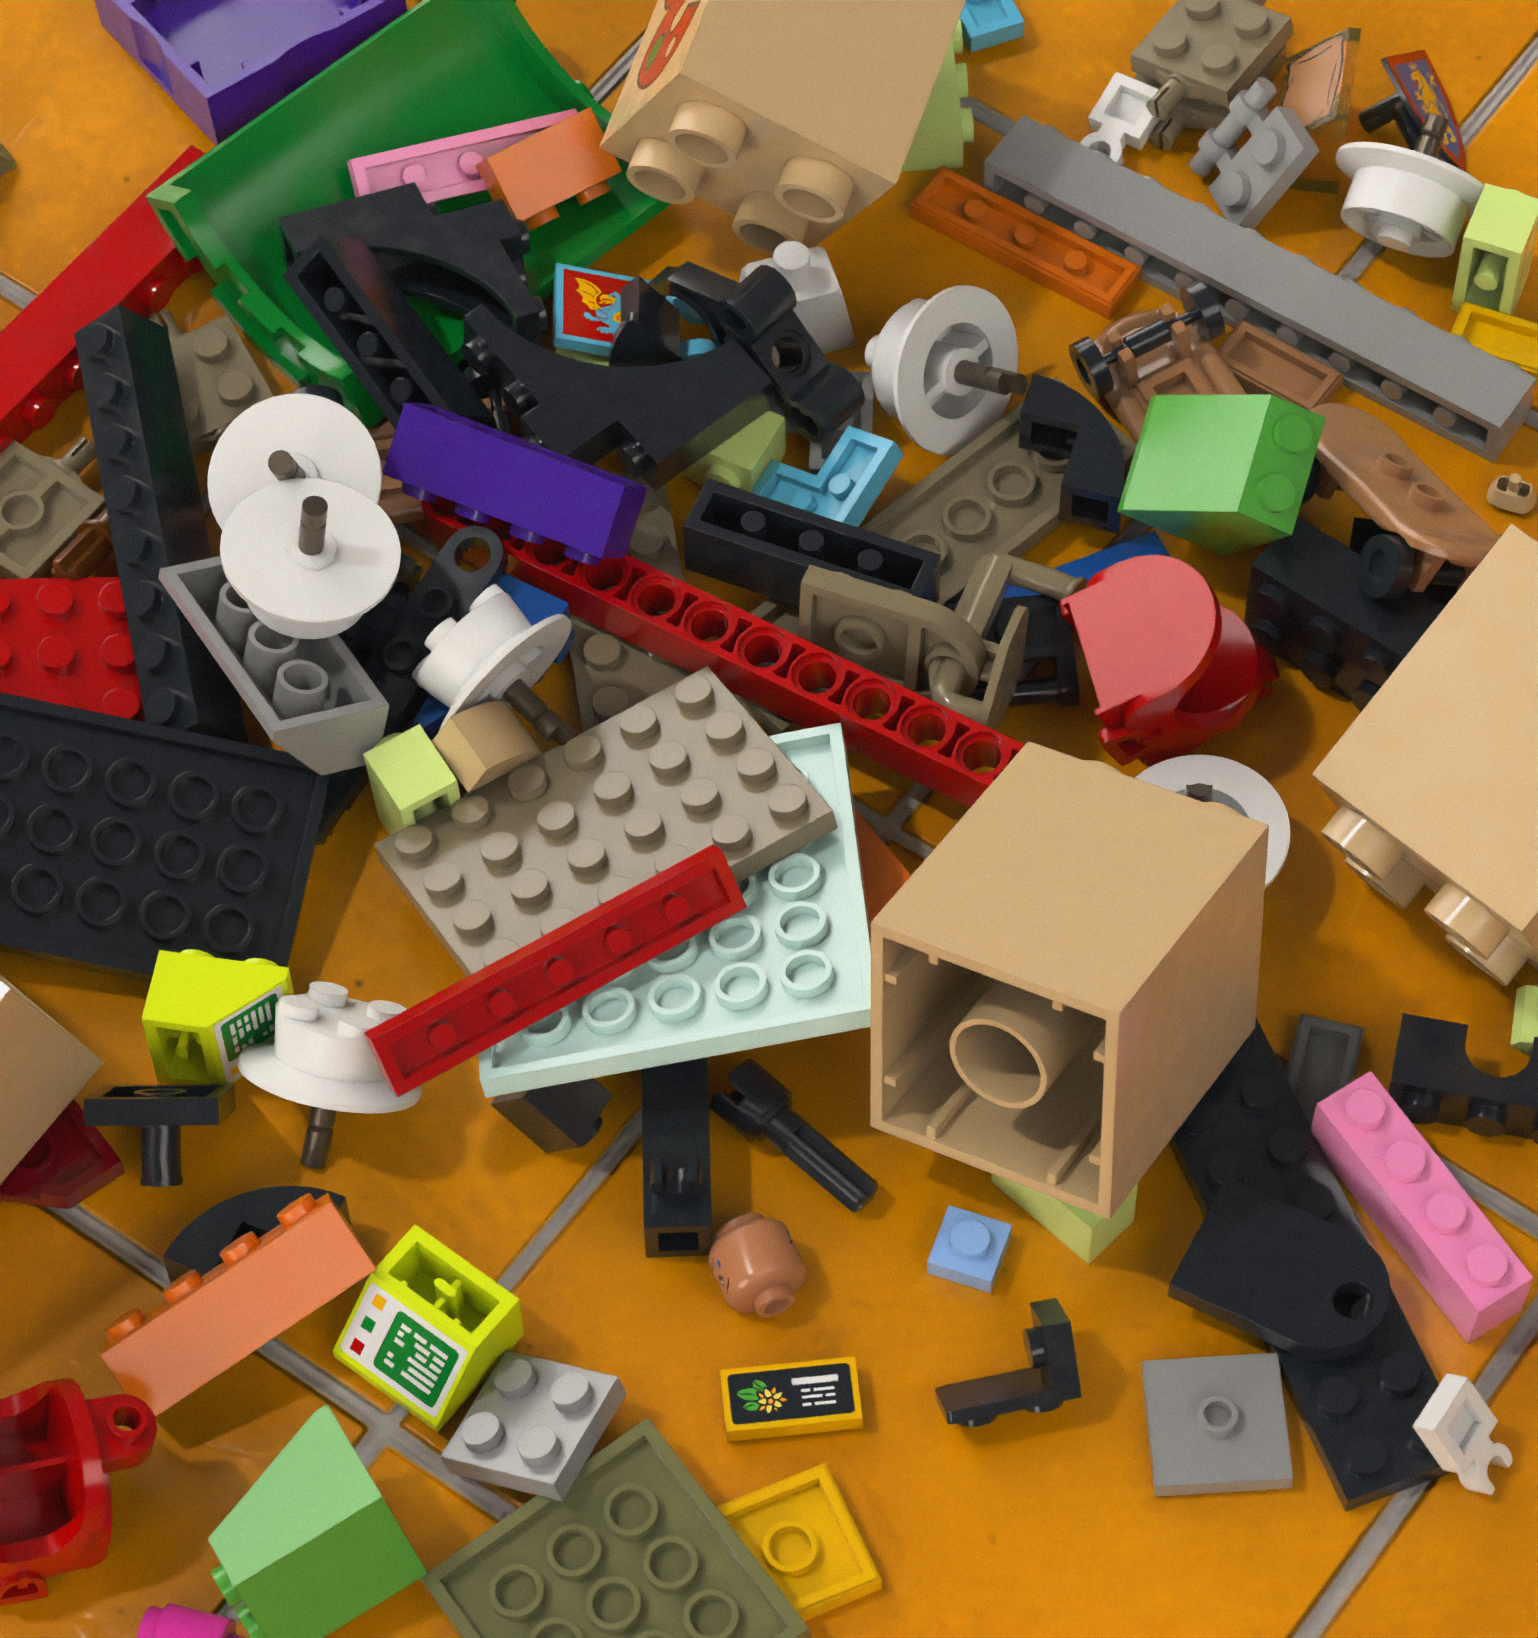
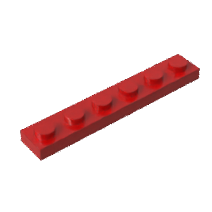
M712 844L363 1034L390 1090L397 1097H400L747 907L723 851Z

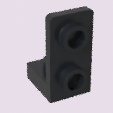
M1057 1298L1030 1303L1033 1327L1023 1329L1024 1345L1030 1364L1029 1368L935 1388L937 1404L948 1424L958 1423L966 1427L982 1426L993 1422L997 1415L1024 1409L1033 1413L1049 1412L1061 1407L1066 1400L1082 1397L1071 1321Z

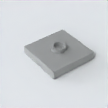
M1277 1353L1142 1361L1141 1378L1154 1496L1292 1488L1293 1472Z

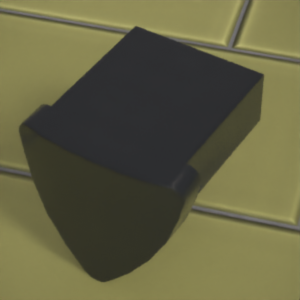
M638 275L621 288V324L616 329L611 341L608 366L643 367L682 361L679 310Z

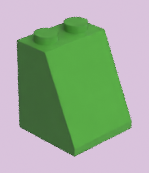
M1272 394L1152 396L1117 512L1222 556L1231 555L1291 536L1326 417Z
M328 1404L319 1408L311 1415L208 1538L221 1565L212 1569L210 1573L231 1608L242 1601L244 1602V1604L235 1608V1611L251 1638H324L428 1574Z

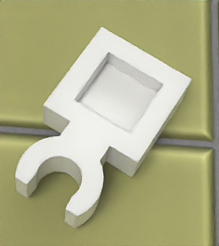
M1116 71L1088 116L1090 129L1096 132L1087 135L1080 144L1093 151L1097 150L1109 154V157L1114 162L1123 166V149L1125 146L1129 145L1141 151L1160 121L1159 115L1155 118L1146 107L1147 101L1159 89Z
M1446 1373L1412 1426L1442 1470L1458 1473L1460 1483L1465 1489L1492 1495L1495 1487L1488 1479V1465L1494 1464L1509 1468L1513 1462L1511 1452L1506 1445L1490 1440L1489 1435L1498 1420L1469 1378Z

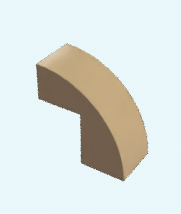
M499 700L483 703L451 716L432 740V743L467 793L488 784L543 754L509 704Z

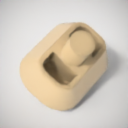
M1513 473L1509 477L1501 475L1490 484L1487 491V500L1494 507L1518 514H1526L1533 509L1537 500V493L1531 483L1522 481L1519 474Z

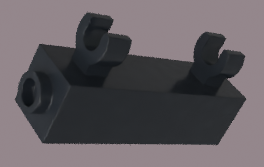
M709 1057L642 1069L643 1217L646 1257L709 1256L713 1245Z

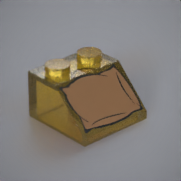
M1349 27L1286 58L1283 82L1271 80V83L1277 89V93L1268 102L1267 108L1269 111L1272 112L1276 106L1293 108L1320 150L1289 189L1338 195L1341 170L1336 164L1335 156L1338 149L1346 143L1361 28Z

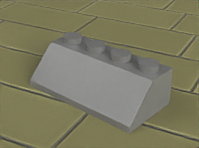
M220 556L160 568L158 579L274 743L321 776L366 765L363 753L373 749L383 739L389 704L338 634L320 639H300L286 636L270 629L252 613L247 602L233 589L224 573Z

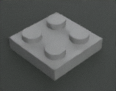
M505 1350L440 1457L451 1474L563 1501L627 1393L618 1376Z

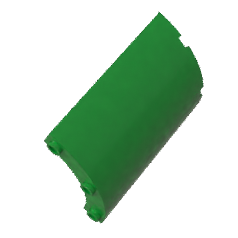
M422 0L145 197L184 260L188 263L197 257L204 269L217 284L216 287L209 291V294L247 339L299 388L311 383L313 385L328 386L337 390L343 398L344 407L353 413L366 429H370L386 416L282 276L287 269L284 265L278 217L355 198L347 161L350 159L575 108L577 113L591 107L603 133H605L612 114L594 100L589 89L581 81L573 80L560 66L534 33L518 9L516 0ZM616 157L622 172L607 179L611 191L581 206L576 197L573 196L555 205L560 215L559 217L528 232L531 253L524 255L523 258L528 292L531 297L539 296L543 300L553 293L556 263L582 268L588 267L672 203L652 198L635 188L626 177V171L630 163ZM485 191L435 204L440 215L493 200L489 192ZM405 296L456 365L463 360L465 356L461 346L464 344L463 317L466 315L427 300Z

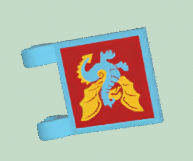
M556 263L553 290V347L609 357L612 338L616 329L621 324V288L635 277ZM672 296L665 297L679 310V316L693 324L705 323L700 315L686 302ZM704 338L680 342L682 360L717 348L713 341Z

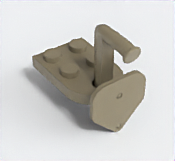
M986 554L977 561L955 611H952L943 605L913 596L902 590L889 589L853 578L846 573L833 572L809 565L801 582L798 636L994 730L1000 726L1018 683L1024 659L1029 608L1018 605L1011 616L1000 644L985 640L1009 585L1043 594L1061 602V599L1085 589L1088 581L1083 576L1075 578L1060 570L1008 554ZM979 679L988 683L983 701L968 697L976 688Z

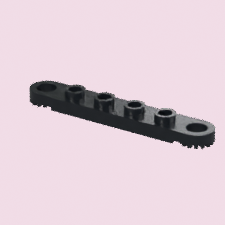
M468 526L458 530L448 539L362 667L389 704L383 738L393 733H401L428 693L417 685L416 681L412 678V673L418 664L431 653L425 646V641L429 634L447 618L452 617L458 623L470 612L469 609L472 603L485 589L493 584L498 585L500 578L505 577V569L509 567L508 553L497 534L491 529L483 526ZM475 545H478V547H483L484 545L485 548H490V559L482 569L474 572L460 569V559L464 557L463 552H468L467 548L471 547L474 549ZM366 765L332 774L316 846L320 844L323 846L327 842L326 838L332 836L334 827L346 809L350 810L368 783L369 776Z

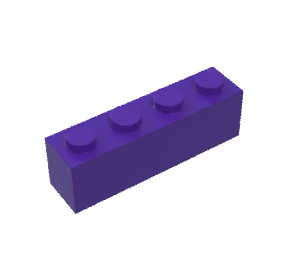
M404 403L382 472L386 476L402 481L400 491L408 496L436 503L437 497L441 496L457 503L454 512L460 516L487 524L490 523L493 516L511 523L509 534L517 538L541 545L545 544L546 538H550L566 545L563 554L567 557L595 566L600 565L602 558H625L648 486L442 408L420 403Z

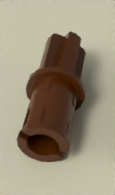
M106 508L94 520L87 519L79 525L77 537L53 560V568L50 572L52 578L76 580L82 577H89L103 562L109 563L116 559Z

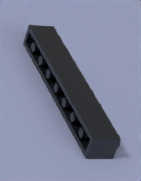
M118 304L75 332L74 335L146 723L248 744L238 691L158 579L160 568L212 558L168 329Z

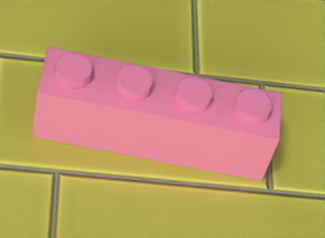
M1370 1071L1318 1102L1310 1133L1320 1144L1331 1168L1466 1343H1471L1522 1311L1533 1276L1375 1075Z

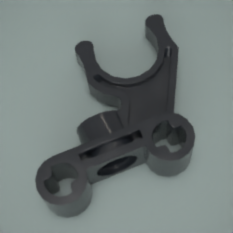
M687 261L677 267L667 266L648 283L664 298L666 296L676 297L692 307L707 324L713 335V340L711 341L714 342L716 347L724 345L733 338L772 380V398L791 425L805 439L820 444L864 405L865 395L859 382L844 367L836 363H830L793 311L797 304L796 294L790 283L776 269L768 265H760L739 283ZM773 346L779 354L780 362L778 368L772 360L771 352Z

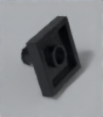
M235 1084L103 1085L84 1099V1126L141 1127L142 1177L140 1178V1185L149 1187L182 1185L181 1126L219 1125L235 1111Z

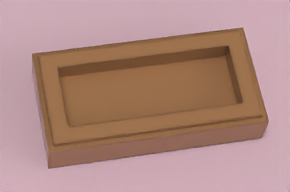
M1243 319L1217 349L1248 394H1272L1310 410L1320 404L1330 403L1343 387L1344 374Z

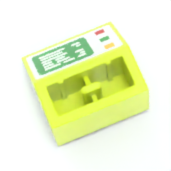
M187 949L180 953L159 950L141 1018L157 1081L170 1084H233L244 1076L238 1068L240 1053L253 1044L275 1040V1004L284 995H294L289 967H281L270 960L262 958H250L245 961L215 958L207 952L196 949Z
M414 1224L376 1266V1270L370 1273L333 1349V1355L438 1433L492 1372L505 1350L510 1351L523 1337L524 1327L520 1299Z

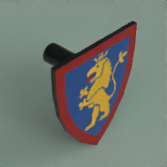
M1425 49L1381 59L1397 92L1359 113V120L1363 128L1368 133H1372L1394 120L1408 148L1414 150L1418 137L1422 135L1421 129L1426 115L1432 113L1443 116L1449 120V125L1444 139L1440 140L1442 144L1438 153L1447 163L1466 172L1465 151L1460 130L1450 101Z

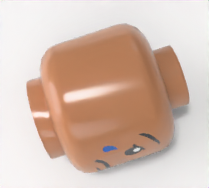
M748 1213L734 1218L723 1225L716 1233V1242L711 1247L708 1262L731 1309L744 1314L758 1313L762 1318L773 1317L789 1309L795 1302L794 1295L804 1284L807 1269L786 1225L773 1218H764L759 1213Z

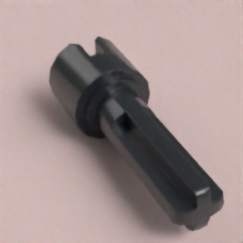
M752 1058L742 1062L729 1074L730 1084L738 1091H732L729 1095L720 1092L715 1093L710 1102V1109L749 1142L767 1139L850 1211L857 1213L869 1204L878 1189L877 1181L791 1109L793 1106V1101L791 1100L793 1093Z

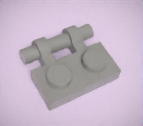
M1259 77L1249 90L1239 91L1229 104L1230 113L1217 128L1210 127L1198 141L1199 151L1189 162L1190 168L1202 177H1207L1217 165L1221 174L1211 184L1208 191L1227 220L1243 228L1253 230L1320 151L1293 108L1276 106L1272 112L1269 111L1266 105L1277 93V89L1273 83L1263 77ZM1248 128L1252 136L1239 150L1235 142Z

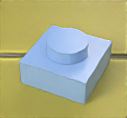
M948 1205L927 1261V1274L991 1293L1012 1237V1224Z

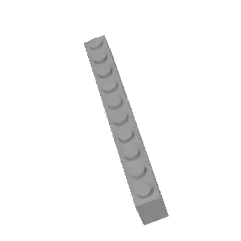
M1022 115L985 160V188L1142 267V281L1180 301V288L1195 280L1202 281L1213 295L1226 325L1235 329L1242 319L1344 374L1343 385L1491 463L1495 462L1530 414L1537 378L1526 373L1518 365L1492 356L1473 346L1464 337L1450 334L1420 319L1413 311L1397 307L1368 292L1362 285L1338 277L1317 266L1308 257L1294 254L1266 240L1257 231L1243 228L1214 213L1208 206L1186 199L1163 187L1154 178L1142 176L1114 162L1105 153L1097 150L1093 151L1071 140L1052 126L1042 125Z

